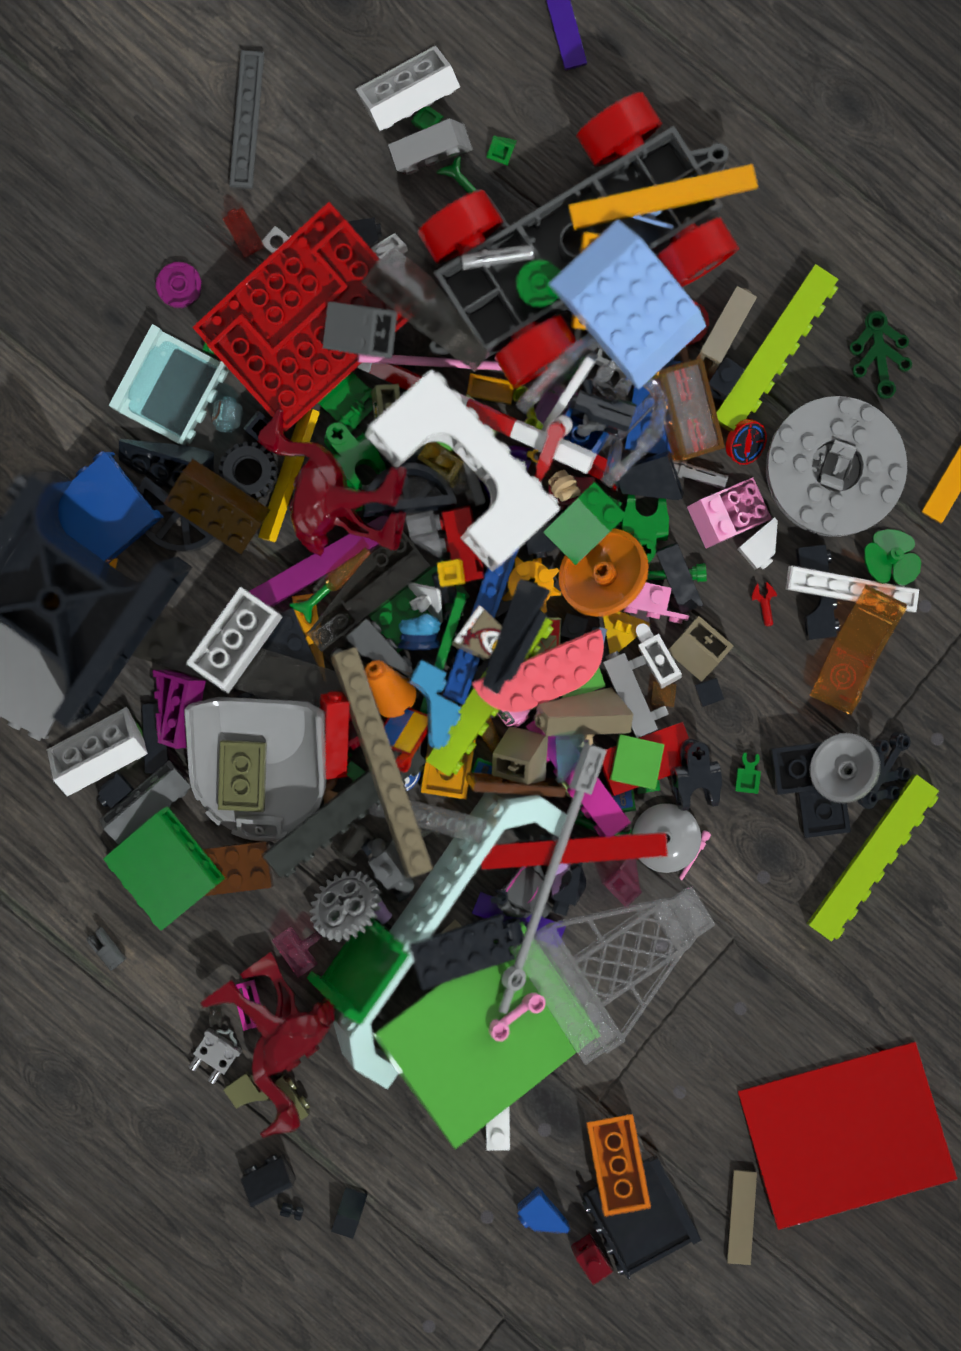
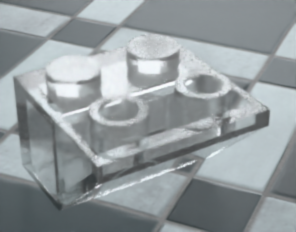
M432 510L406 516L411 542L438 560L444 559L443 554L447 553L444 538H439L438 531L442 530L439 515L434 516Z

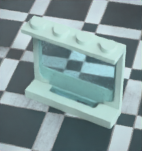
M152 324L109 406L174 442L185 446L186 443L190 444L196 434L194 428L198 422L201 423L205 418L207 411L204 409L208 402L212 403L218 392L215 389L219 382H224L228 370H226L227 367L222 361H217L166 334Z

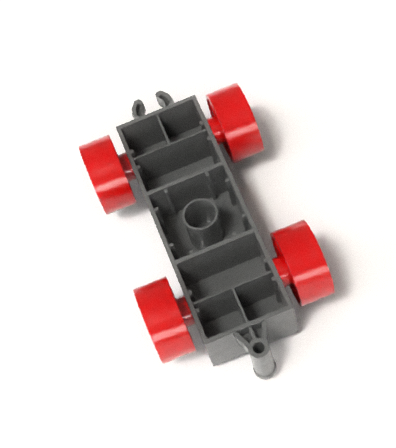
M640 92L615 103L589 121L576 135L595 167H601L615 161L614 163L490 239L486 240L503 224V220L484 190L471 193L438 212L418 230V235L436 264H442L458 256L460 257L435 272V282L445 299L423 310L416 321V329L419 332L427 330L430 324L437 319L445 320L450 326L449 336L443 340L433 341L430 344V352L436 355L450 353L462 341L470 337L483 360L500 351L495 356V360L513 388L529 383L566 360L580 348V344L564 318L557 316L568 309V307L560 297L551 305L533 307L521 299L516 285L520 270L528 262L534 260L549 261L562 272L580 255L582 233L601 235L615 222L611 221L574 230L569 205L724 171L729 155L727 147L716 143L710 148L689 151L674 126L645 143L662 126V122L644 93ZM719 198L663 210L657 215V218L673 225V229L632 217L619 220L636 234L654 255L661 252L656 258L681 288L706 275L740 249L723 220L716 218L723 207ZM532 245L533 259L490 265V268L482 266L463 270L461 258L463 254L480 253L484 249L493 251Z

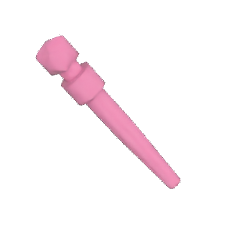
M706 830L701 834V845L698 854L701 849H704L706 840H709L711 834ZM697 856L683 869L679 879H684Z

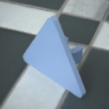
M663 210L647 213L646 216L638 215L632 217L673 229V225L657 218V215Z

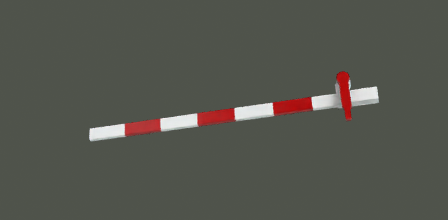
M362 362L357 367L392 384H399V387L408 391L423 378L396 364ZM458 393L462 398L461 402L466 408L470 407L478 415L477 420L482 425H487L489 428L529 445L541 453L536 465L537 472L535 474V478L540 483H542L545 472L550 469L553 459L586 474L591 469L596 453L563 439L572 429V421L567 416L557 417L548 425L546 432Z

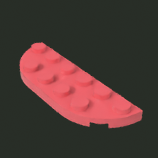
M596 629L525 659L515 678L511 682L506 680L498 695L483 686L484 677L471 682L472 686L486 703L499 710L521 712L532 709L540 703L548 702L580 688L593 677L603 656L604 643L602 632L600 629Z

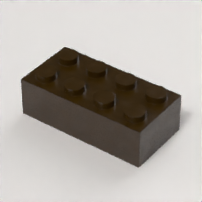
M194 459L184 469L163 503L240 554L243 553L270 512L269 508Z

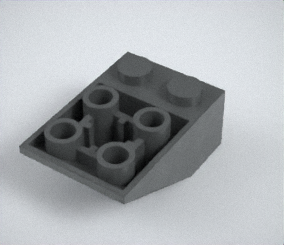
M328 302L323 348L392 359L398 311Z
M366 619L345 638L344 643L350 649L357 648L360 660L367 663L380 660L407 678L411 676L413 664L405 655L400 657L396 652L397 646L391 639L385 640L380 633L382 631L381 628L374 621L370 623Z

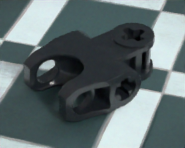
M687 739L680 746L681 766L672 767L671 786L678 809L682 811L689 810L691 795L693 791L700 787L704 789L707 804L712 807L718 806L722 787L720 765L717 761L710 762L709 748L706 744L696 739Z

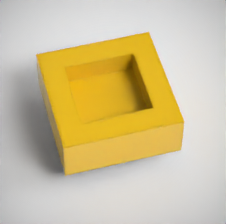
M457 559L437 563L441 587L465 583L462 560Z

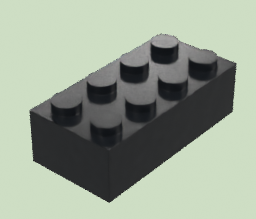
M823 742L769 748L774 793L776 795L817 790L812 782L810 767L813 755ZM849 769L847 775H851L853 769Z

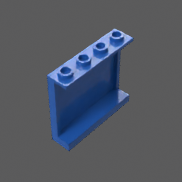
M102 451L93 458L94 462L90 466H84L77 471V477L72 480L60 499L58 516L62 528L70 537L103 561L110 563L160 521L163 516L159 510H153L119 467L113 459L115 453H104Z

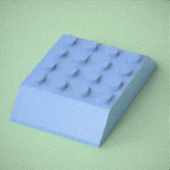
M616 220L549 283L550 287L637 389H640L706 327L700 310L644 242L619 220Z

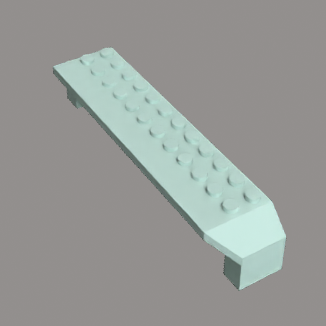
M484 793L433 867V870H431L389 931L395 936V939L405 945L403 950L410 955L362 1025L344 1016L337 1008L334 1011L335 1020L333 1024L341 1052L355 1070L386 1089L389 1088L398 1075V1071L385 1055L386 1053L374 1046L371 1022L413 963L408 944L429 938L504 829L536 822L559 838L567 816L565 813L539 795Z

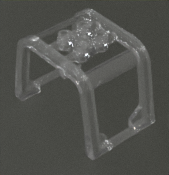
M589 333L569 347L516 403L517 406L526 413L547 392H552L561 397L567 388L563 383L583 363L586 356L597 347L604 352L605 350ZM613 360L602 364L597 371V375L594 378L588 379L592 380L593 394L595 395L599 389L600 393L604 396L603 398L610 401L625 397L633 383L626 377L620 379L615 387L613 386V383L609 380L614 370L618 367ZM653 378L643 385L650 394L635 409L628 433L653 409L650 424L639 437L637 442L639 446L622 463L623 438L609 434L607 441L609 442L610 449L601 479L609 487H612L663 435L667 397L661 386Z

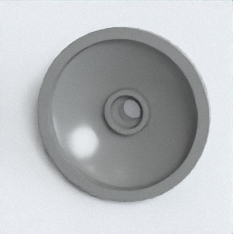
M844 733L832 736L824 741L813 755L810 767L812 782L816 789L827 799L843 803L855 801L866 795L874 786L879 774V758L874 747L859 735ZM849 769H853L851 775H847Z
M659 804L644 811L637 819L632 834L666 832L670 836V841L667 843L668 856L639 858L650 869L663 873L676 872L688 866L697 856L701 845V831L696 819L689 811H682L675 804Z

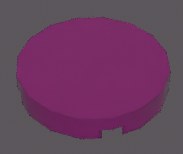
M173 262L167 264L158 274L156 290L165 304L173 308H185L192 305L199 298L202 291V281L199 273L189 264Z

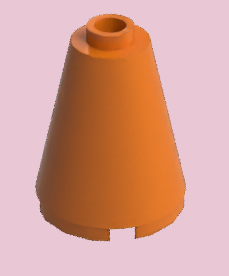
M380 660L372 661L366 666L364 672L378 712L382 716L388 718L401 716L405 713L404 710L414 705L417 697L416 688L408 683L409 678Z

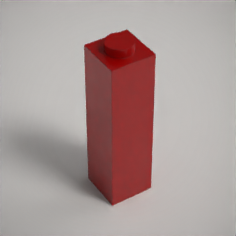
M330 691L328 694H320V709L324 711L326 779L347 777L349 701L343 692Z

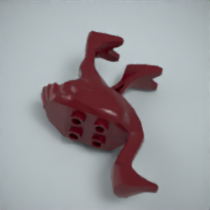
M278 408L271 421L260 431L258 442L267 450L280 456H306L310 458L294 479L293 487L295 494L289 507L295 534L310 552L321 556L325 545L328 544L326 534L335 525L344 527L350 534L369 538L383 547L397 550L401 541L406 512L391 513L383 529L378 530L363 522L355 509L369 502L396 506L403 488L407 468L402 466L398 469L392 468L383 485L378 490L360 491L347 488V479L341 464L323 445L312 442H293L285 437L283 430L284 411Z
M271 951L240 975L243 979L260 975L271 978L278 995L276 1015H273L265 1005L251 1002L245 998L232 980L200 1003L203 1008L223 1003L235 1004L251 1018L262 1034L256 1042L253 1053V1080L260 1090L273 1101L277 1109L275 1120L260 1132L262 1138L273 1134L290 1133L300 1127L299 1112L294 1102L272 1081L270 1074L281 1072L284 1069L289 1072L301 1063L299 1058L304 1054L308 1058L319 1050L318 1044L322 1042L335 1020L334 1005L327 998H324L322 1002H317L311 1012L299 1011L295 1004V993L285 982Z

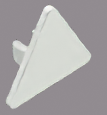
M411 582L408 586L417 596V598L410 602L413 611L419 609L422 613L427 609L434 618H438L440 623H442L443 615L439 589Z

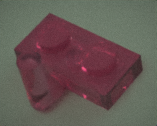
M290 926L273 938L272 942L296 976L300 977L318 964L308 948L323 936L316 930L309 937L301 941L292 926Z

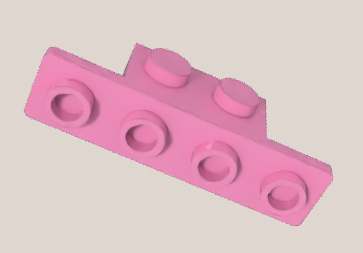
M646 582L637 598L624 608V612L637 614L638 610L647 612V617L660 619V615L667 616L670 622L682 624L683 620L687 621L689 619V615L667 611L672 588Z

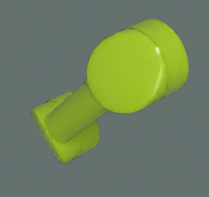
M526 386L518 387L513 393V400L526 411L528 419L524 423L542 430L544 425L537 419L534 409V394Z

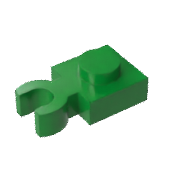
M743 753L741 760L744 764V769L737 768L735 791L758 794L761 771L754 769L759 763V754H755L754 761L750 763L746 759L747 753Z

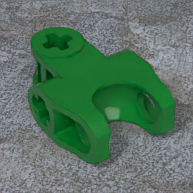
M333 423L327 428L324 443L341 464L347 479V486L350 489L361 490L362 488L361 482L355 474L357 466L368 465L377 474L387 469L376 446L364 433L354 438L347 427L341 423ZM333 434H334L335 436L340 435V436H341V437H340V440H339L338 438L333 439V438H332Z
M628 494L624 511L627 516L622 520L621 530L631 534L642 547H646V551L650 552L647 554L649 563L656 553V540H668L669 515L667 512L666 499L658 498L655 514L646 517L637 512L635 495Z

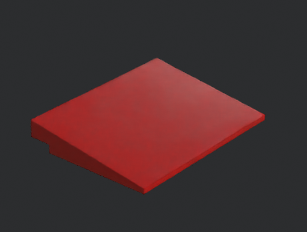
M328 202L192 328L272 417H274L278 408L283 409V429L287 431L362 363L358 362V354L323 348L328 302L397 310L395 332L422 309L423 306L331 202Z
M915 1041L738 1091L768 1201L778 1230L958 1180Z

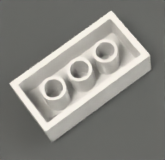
M240 587L186 664L229 693L282 619V616Z

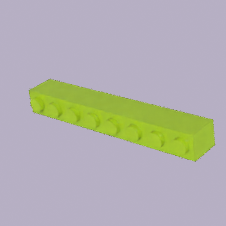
M815 264L712 420L729 432L734 431L735 425L738 422L745 420L751 411L753 413L757 411L762 403L759 398L763 392L769 393L775 384L772 381L776 373L781 375L788 364L785 362V359L789 354L792 356L795 354L800 346L797 341L801 335L807 336L813 327L810 324L814 316L819 318L826 307L823 305V302L827 297L831 299L837 291L838 287L835 284L838 278Z
M546 618L525 659L537 655L541 649L538 645L542 638L547 640L554 628L551 625L553 622ZM473 689L458 712L461 714L455 727L451 725L448 731L450 738L446 746H441L437 750L433 749L426 762L447 776H451L453 773L457 775L464 765L461 760L465 754L470 755L477 745L474 743L478 735H484L489 727L487 721L491 715L495 717L500 710L486 703Z
M912 774L900 791L899 798L890 805L806 923L831 942L834 938L837 940L845 930L843 928L847 920L851 921L858 912L856 907L860 901L865 902L872 892L870 887L873 883H878L885 874L883 869L887 863L892 864L898 856L896 851L900 845L904 846L912 836L910 831L914 825L918 827L925 818L923 813L927 807L931 808L938 800L936 795L939 790L918 775Z

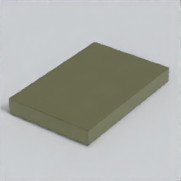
M220 741L218 810L265 811L267 742Z

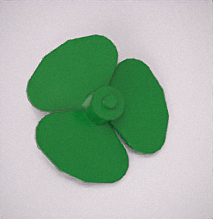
M887 529L876 532L872 538L873 543H869L864 549L865 564L871 576L878 583L885 584L891 578L893 567V579L898 585L905 586L913 582L921 569V559L914 553H907L914 548V539L899 530Z

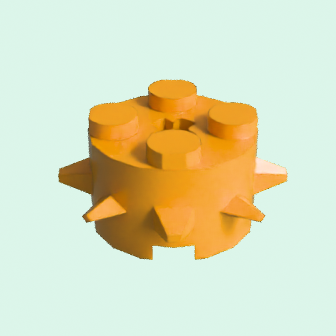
M516 556L514 561L515 568L512 570L507 581L508 592L502 600H512L519 580L529 582L530 579H533L535 584L551 591L540 609L543 613H546V601H548L549 597L561 595V591L554 587L553 580L559 572L558 568L548 569L542 564L541 558L523 562Z

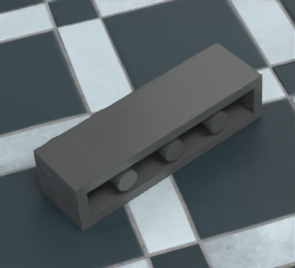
M168 760L100 818L99 821L103 829L120 845L157 812L166 806L170 808L174 801L185 796L191 785L178 768Z

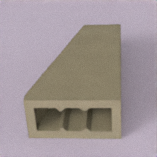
M736 287L691 370L711 380L757 298L751 291Z
M612 687L540 703L535 715L536 726L546 736L631 732L633 713Z

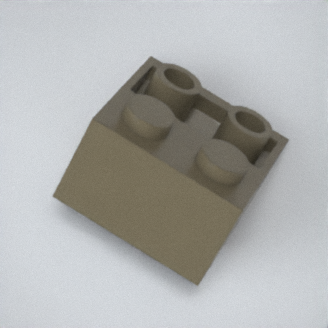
M697 616L668 651L675 660L702 682L734 646L700 616Z
M513 726L509 727L493 752L492 775L527 785L545 781L548 736Z

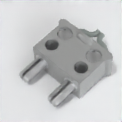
M208 1028L204 1033L205 1037L194 1052L195 1058L189 1065V1068L191 1069L197 1059L200 1058L192 1071H196L203 1060L215 1068L208 1078L209 1082L216 1072L219 1071L211 1082L215 1084L221 1073L224 1075L236 1056L238 1057L242 1053V1049L237 1046V1040L233 1037L234 1032L230 1029L227 1031L221 1029L215 1031L212 1028ZM219 1033H222V1034H228V1033H230V1039H231L233 1042H231L230 1040H228L227 1038H225L224 1036H222V1035L219 1034Z

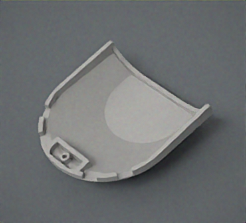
M215 697L188 704L185 708L190 784L196 800L201 801L206 809V815L218 826L221 823L232 830L231 834L255 841H273L283 838L319 809L326 788L324 711L304 701ZM221 740L267 742L264 812L218 810Z

